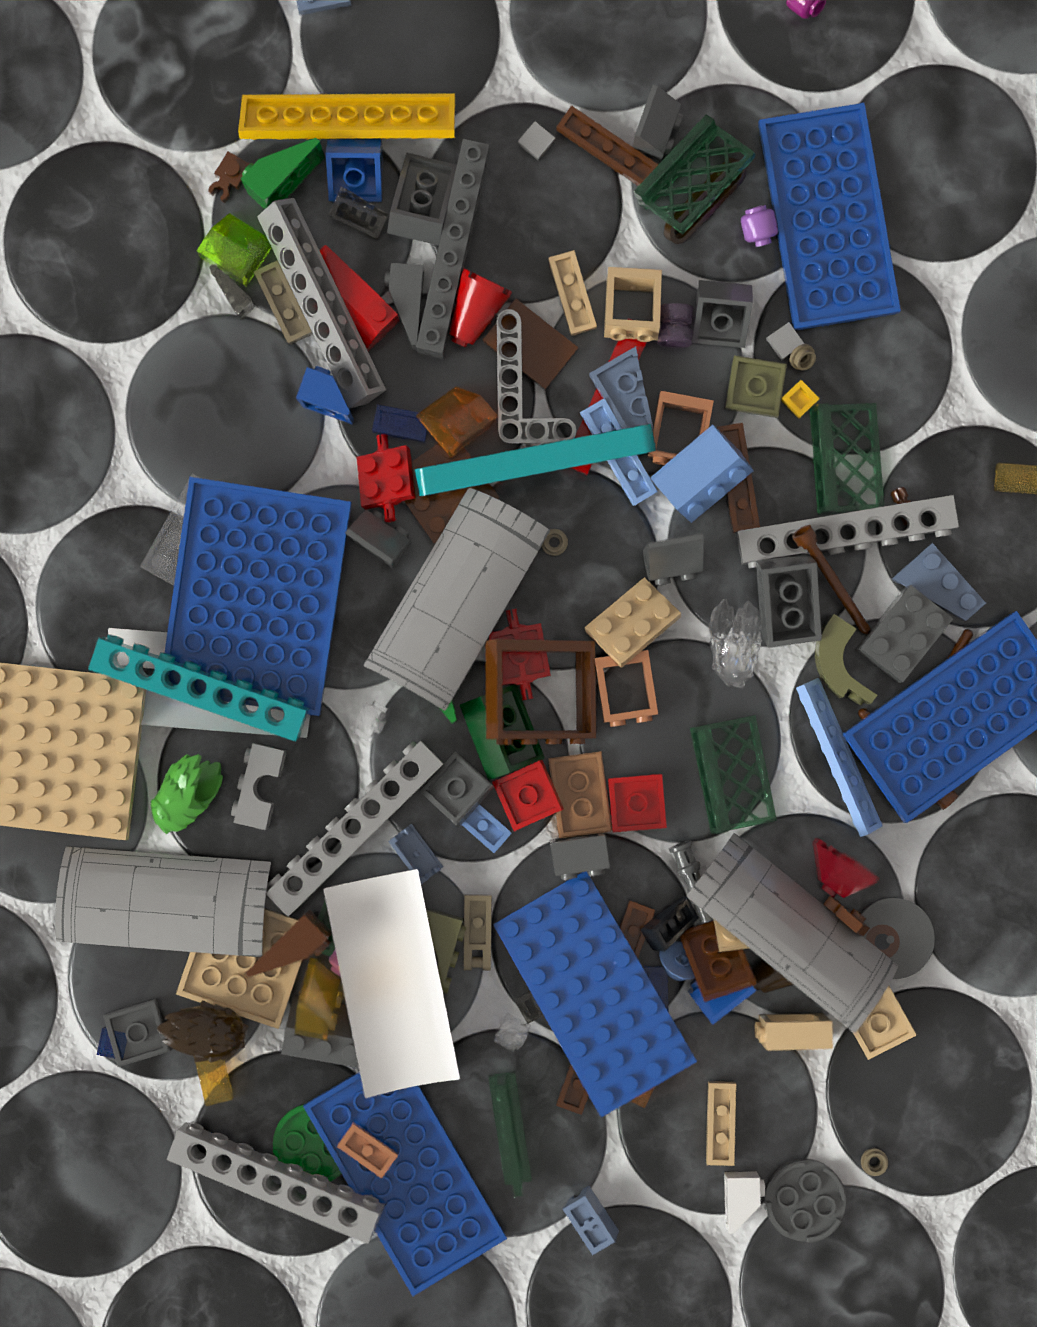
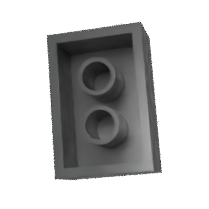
M810 554L756 561L761 638L768 648L821 641L817 562Z
M912 585L903 588L855 650L896 683H901L905 681L953 618Z

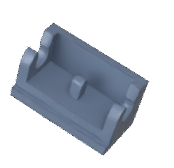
M412 824L388 841L410 871L418 870L421 884L444 867Z
M590 1186L585 1187L576 1198L574 1196L569 1198L566 1206L563 1207V1211L592 1255L616 1241L619 1230Z

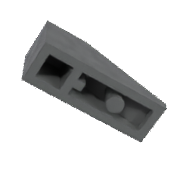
M391 263L390 271L385 272V287H389L391 298L412 349L417 350L416 345L421 321L424 267L423 265Z

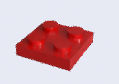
M543 760L492 782L513 831L564 809Z
M662 774L608 778L612 832L667 828Z

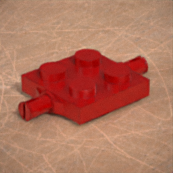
M381 434V436H376L377 451L357 457L361 507L365 510L376 507L384 508V521L391 522L392 520L394 522L396 521L394 506L402 501L415 498L411 453L407 445L389 448L388 435Z
M512 609L514 620H512L510 610L505 611L508 627L501 631L491 632L489 635V640H544L541 623L528 626L519 624L517 609ZM502 652V685H520L522 701L527 700L525 689H527L528 698L533 699L530 683L536 679L551 676L547 653Z

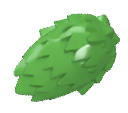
M186 754L177 763L170 766L159 792L150 802L154 822L165 834L185 829L187 825L194 822L196 817L208 808L223 780L221 764L219 762L210 764V761H205L200 764V754L192 757Z

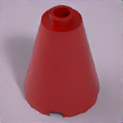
M464 269L461 274L449 334L453 336L452 341L463 347H467L468 343L473 345L512 293L509 289L505 288L504 290L503 287L472 272L469 277L470 271Z

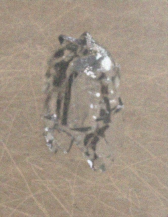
M722 599L719 605L714 607L709 622L710 647L713 654L712 668L728 687L744 688L745 681L754 675L753 671L758 661V652L762 642L761 616L759 610L748 600L743 608L737 610L735 617L733 607H729L727 599Z

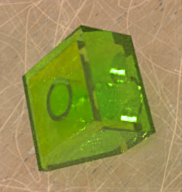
M229 213L209 230L197 249V253L201 259L247 287L254 276V271L258 270L272 247L264 234Z

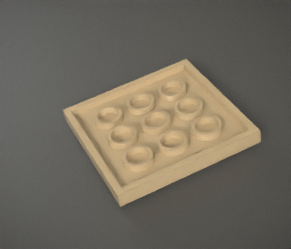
M264 908L262 956L299 919ZM190 952L176 995L200 1003L203 1000L214 1006L217 1004L223 1008L228 1007L241 1017L279 1029L302 960L248 978L245 973L261 957Z

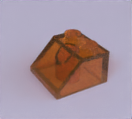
M456 386L416 415L450 457L488 430L498 416L481 395Z

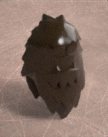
M203 1000L198 1007L179 1009L178 1012L166 1015L167 1021L159 1024L157 1030L165 1037L162 1040L164 1044L176 1051L194 1056V1062L209 1061L211 1063L229 1059L235 1055L238 1049L244 1048L245 1036L248 1031V1025L244 1024L239 1015L228 1007L223 1008L217 1004L214 1006Z

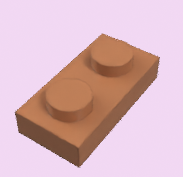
M354 1122L337 1145L338 1148L380 1178L385 1175L398 1156L397 1152Z

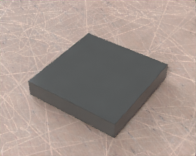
M455 751L420 792L457 827H460L495 787Z
M157 998L103 1014L117 1067L171 1051V1047L162 1041L165 1037L157 1030L159 1024L163 1023Z

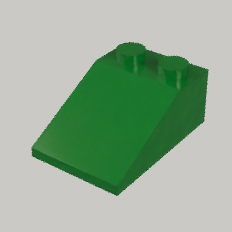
M317 138L260 158L255 164H249L244 169L243 177L241 178L248 195L264 209L276 200L287 199L325 159L321 143Z

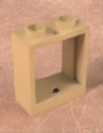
M608 267L604 337L618 341L624 339H638L641 342L658 340L662 270ZM614 290L653 292L652 321L613 319Z
M824 1013L759 1014V1022H755V1038H758L759 1043L766 1050L833 1049L832 1021Z

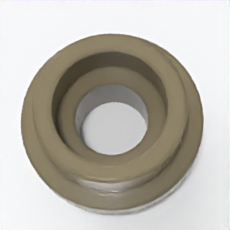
M808 344L799 345L790 356V364L795 369L800 370L811 368L816 360L815 351Z
M551 529L542 544V549L551 556L562 554L568 545L567 536L561 530ZM557 538L560 542L559 546L551 547L549 544L550 539Z
M871 1148L863 1153L861 1167L868 1175L879 1176L887 1170L888 1158L882 1150ZM873 1157L878 1158V1164L875 1166L869 1164L870 1159Z

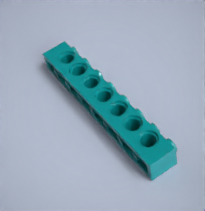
M108 634V637L98 638L88 668L89 670L295 742L300 737L309 708L303 706L304 702L299 699L289 697L287 701L279 698V693L266 688H263L262 691L253 689L252 683L237 679V682L227 680L226 674L212 670L211 673L201 671V666L189 661H186L185 665L175 661V656L160 652L158 656L150 653V648L137 643H134L133 646L124 644V639L115 635ZM120 652H124L129 658V663L126 667L118 663L117 657ZM146 661L153 663L155 667V672L152 676L147 675L143 670V665ZM171 670L177 671L181 676L178 685L171 683L169 680ZM197 679L203 680L207 685L206 692L203 694L195 690L194 683ZM222 688H227L232 692L233 698L231 702H224L221 699L220 691ZM248 697H253L258 701L257 711L247 709L245 703ZM274 706L283 709V720H276L272 717L271 710Z

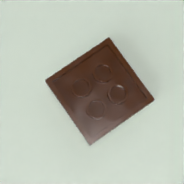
M454 432L411 462L415 498L404 501L434 545L468 488L475 489L498 500L500 499L490 483L419 496L414 469L471 458Z

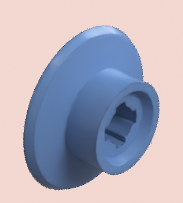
M675 941L666 951L659 952L661 963L669 977L678 981L695 979L682 942Z

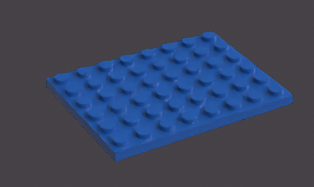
M189 477L165 653L175 656V661L184 665L186 661L196 663L201 666V671L211 673L212 670L224 673L227 675V680L237 682V679L250 682L253 684V689L262 691L263 688L276 691L279 693V698L287 701L289 697L299 699L304 702L303 706L309 708V715L320 716L347 539L345 532L349 526L352 502ZM171 670L169 680L171 683L178 685L181 676L177 671ZM201 679L195 681V690L198 693H205L207 689L206 683ZM222 688L220 691L221 699L225 702H231L233 698L232 692L227 688ZM248 697L246 699V705L259 706L255 698ZM274 706L272 708L277 710H283L281 707Z

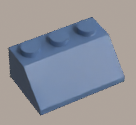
M712 425L650 478L676 510L692 523L754 470L741 451Z

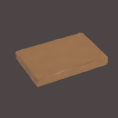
M602 752L548 758L551 781L564 807L563 810L556 813L559 839L612 832Z

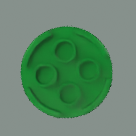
M304 1104L298 1105L288 1111L278 1123L273 1137V1155L278 1158V1161L285 1164H296L302 1167L303 1171L312 1175L319 1174L325 1176L331 1182L342 1173L305 1111Z

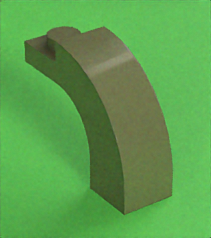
M832 614L821 628L822 640L816 641L815 662L819 676L829 691L836 697L843 698L848 691L850 693L848 697L861 706L863 703L872 704L877 694L853 679L847 672L843 662L844 648L856 628L837 615Z

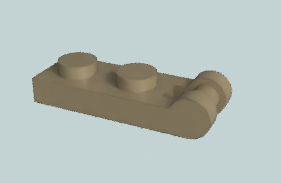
M464 895V926L466 927L464 934V970L472 971V968H483V971H491L492 895ZM472 950H483V957H472Z

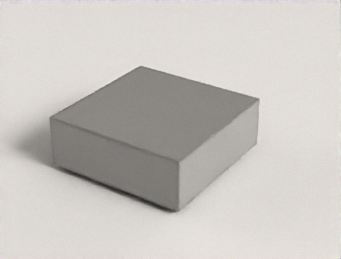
M534 122L519 139L518 145L539 161L555 142V137L537 122Z
M790 322L766 338L781 361L789 356L796 347L804 344Z

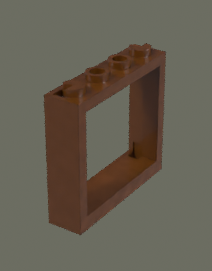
M495 639L485 642L486 739H496V745H513V739H521V744H537V739H546V744H562V739H570V744H585V738H596L595 641ZM502 652L576 653V730L503 731Z

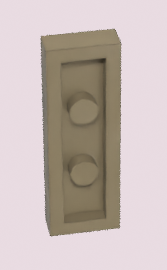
M278 260L254 271L287 343L291 345L312 335L310 326Z

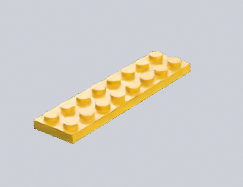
M455 94L242 95L238 129L239 139L455 138Z

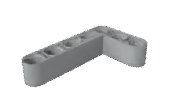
M514 310L502 311L497 318L498 432L500 438L506 443H552L573 439L576 435V425L570 419H522L521 318ZM507 315L515 317L517 321L515 328L512 330L504 329L501 325L503 317ZM510 342L516 345L517 353L513 357L503 355L501 350L505 343ZM509 369L514 370L518 376L517 381L511 385L504 383L502 380V374ZM511 396L517 400L518 407L515 411L507 412L502 407V402L506 397ZM512 423L517 426L518 435L514 439L504 437L502 431L506 424ZM534 423H540L545 428V434L539 439L533 438L529 432L531 425ZM560 423L570 425L572 432L568 438H561L557 435L556 429Z

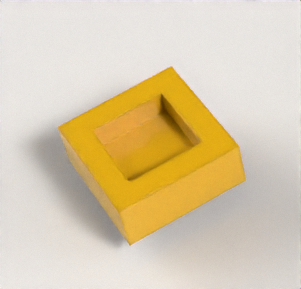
M802 380L781 398V401L798 419L819 400V397Z

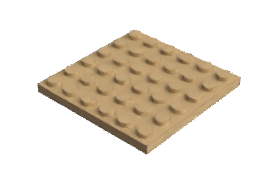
M0 663V826L129 840L146 689L98 673Z

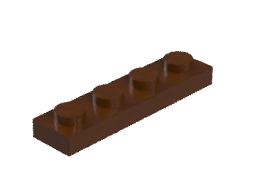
M572 105L556 127V130L643 190L659 169L657 163Z
M743 423L716 427L741 451L749 463ZM749 474L726 494L733 533L760 527L752 475Z

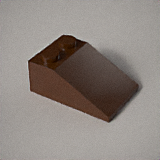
M309 910L245 975L249 978L307 959L312 953L318 956L331 943L328 937L332 934V931Z

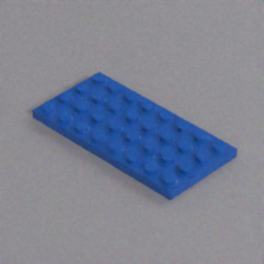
M865 103L760 119L758 126L772 207L778 227L777 236L794 330L899 314L901 310Z
M1012 612L842 734L903 823H908L1037 730V639L1018 612Z
M587 871L578 874L577 878L566 881L493 924L601 1118L697 1062L591 877L588 876Z
M359 1071L303 1105L349 1187L355 1193L362 1196H373L379 1200V1203L385 1205L375 1232L412 1296H415L507 1239L419 1085L365 1098ZM353 1122L398 1153L397 1158L382 1178L337 1147Z

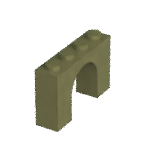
M426 908L433 948L438 957V973L442 993L447 994L452 979L447 977L449 967L455 968L459 952L454 951L457 941H463L466 927L462 925L463 918Z

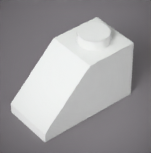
M757 1171L724 1172L725 1223L729 1234H734L761 1205L760 1197L765 1196L764 1180H760Z

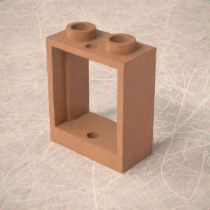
M660 391L653 423L656 448L664 407L703 414L699 431L700 436L709 428L714 401ZM656 450L649 452L647 458L653 459L652 463L666 465L677 454Z
M648 650L641 651L626 665L642 663L649 709L610 715L603 671L604 668L617 667L619 665L610 656L595 658V672L603 723L609 722L610 727L626 725L625 719L636 718L637 723L653 721L652 715L658 714Z

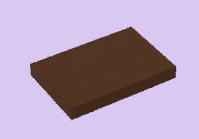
M515 298L507 310L516 311L521 318L522 373L546 390L577 352L578 347ZM507 315L501 320V325L506 330H512L517 325L515 317ZM497 322L483 338V342L496 352ZM508 342L502 346L501 351L504 356L513 357L517 353V347L515 344Z
M714 920L689 928L680 936L704 1002L757 985L743 949L719 952Z

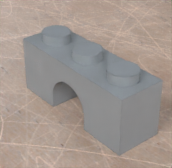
M252 743L251 748L247 747L244 756V763L247 764L245 774L240 775L237 789L241 790L239 801H234L231 816H235L234 823L262 830L269 829L275 803L266 801L259 796L257 784L265 775L281 777L287 750L258 743Z

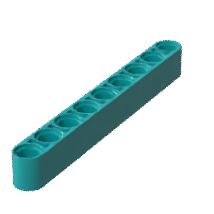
M646 424L414 470L419 496L649 453L656 451L652 424Z

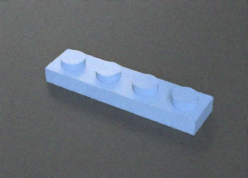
M605 398L580 412L592 435L622 429ZM637 455L607 460L633 506L658 492Z

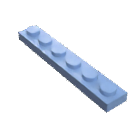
M819 678L811 680L796 688L800 701L805 707L810 724L827 758L832 775L836 779L842 793V798L853 819L854 826L857 828L860 837L869 835L883 825L846 739L842 735L843 732Z

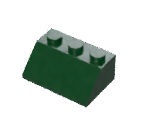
M513 684L502 688L503 731H534L518 686ZM486 694L460 704L488 780L545 759L538 739L537 744H521V739H513V745H496V739H486Z

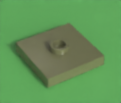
M734 355L725 410L778 418L787 364Z

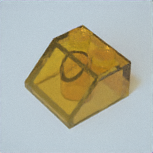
M310 958L300 992L295 1034L327 1040L329 1030H335L338 1014H335L334 1011L335 1008H341L344 992L339 991L340 980L315 958Z

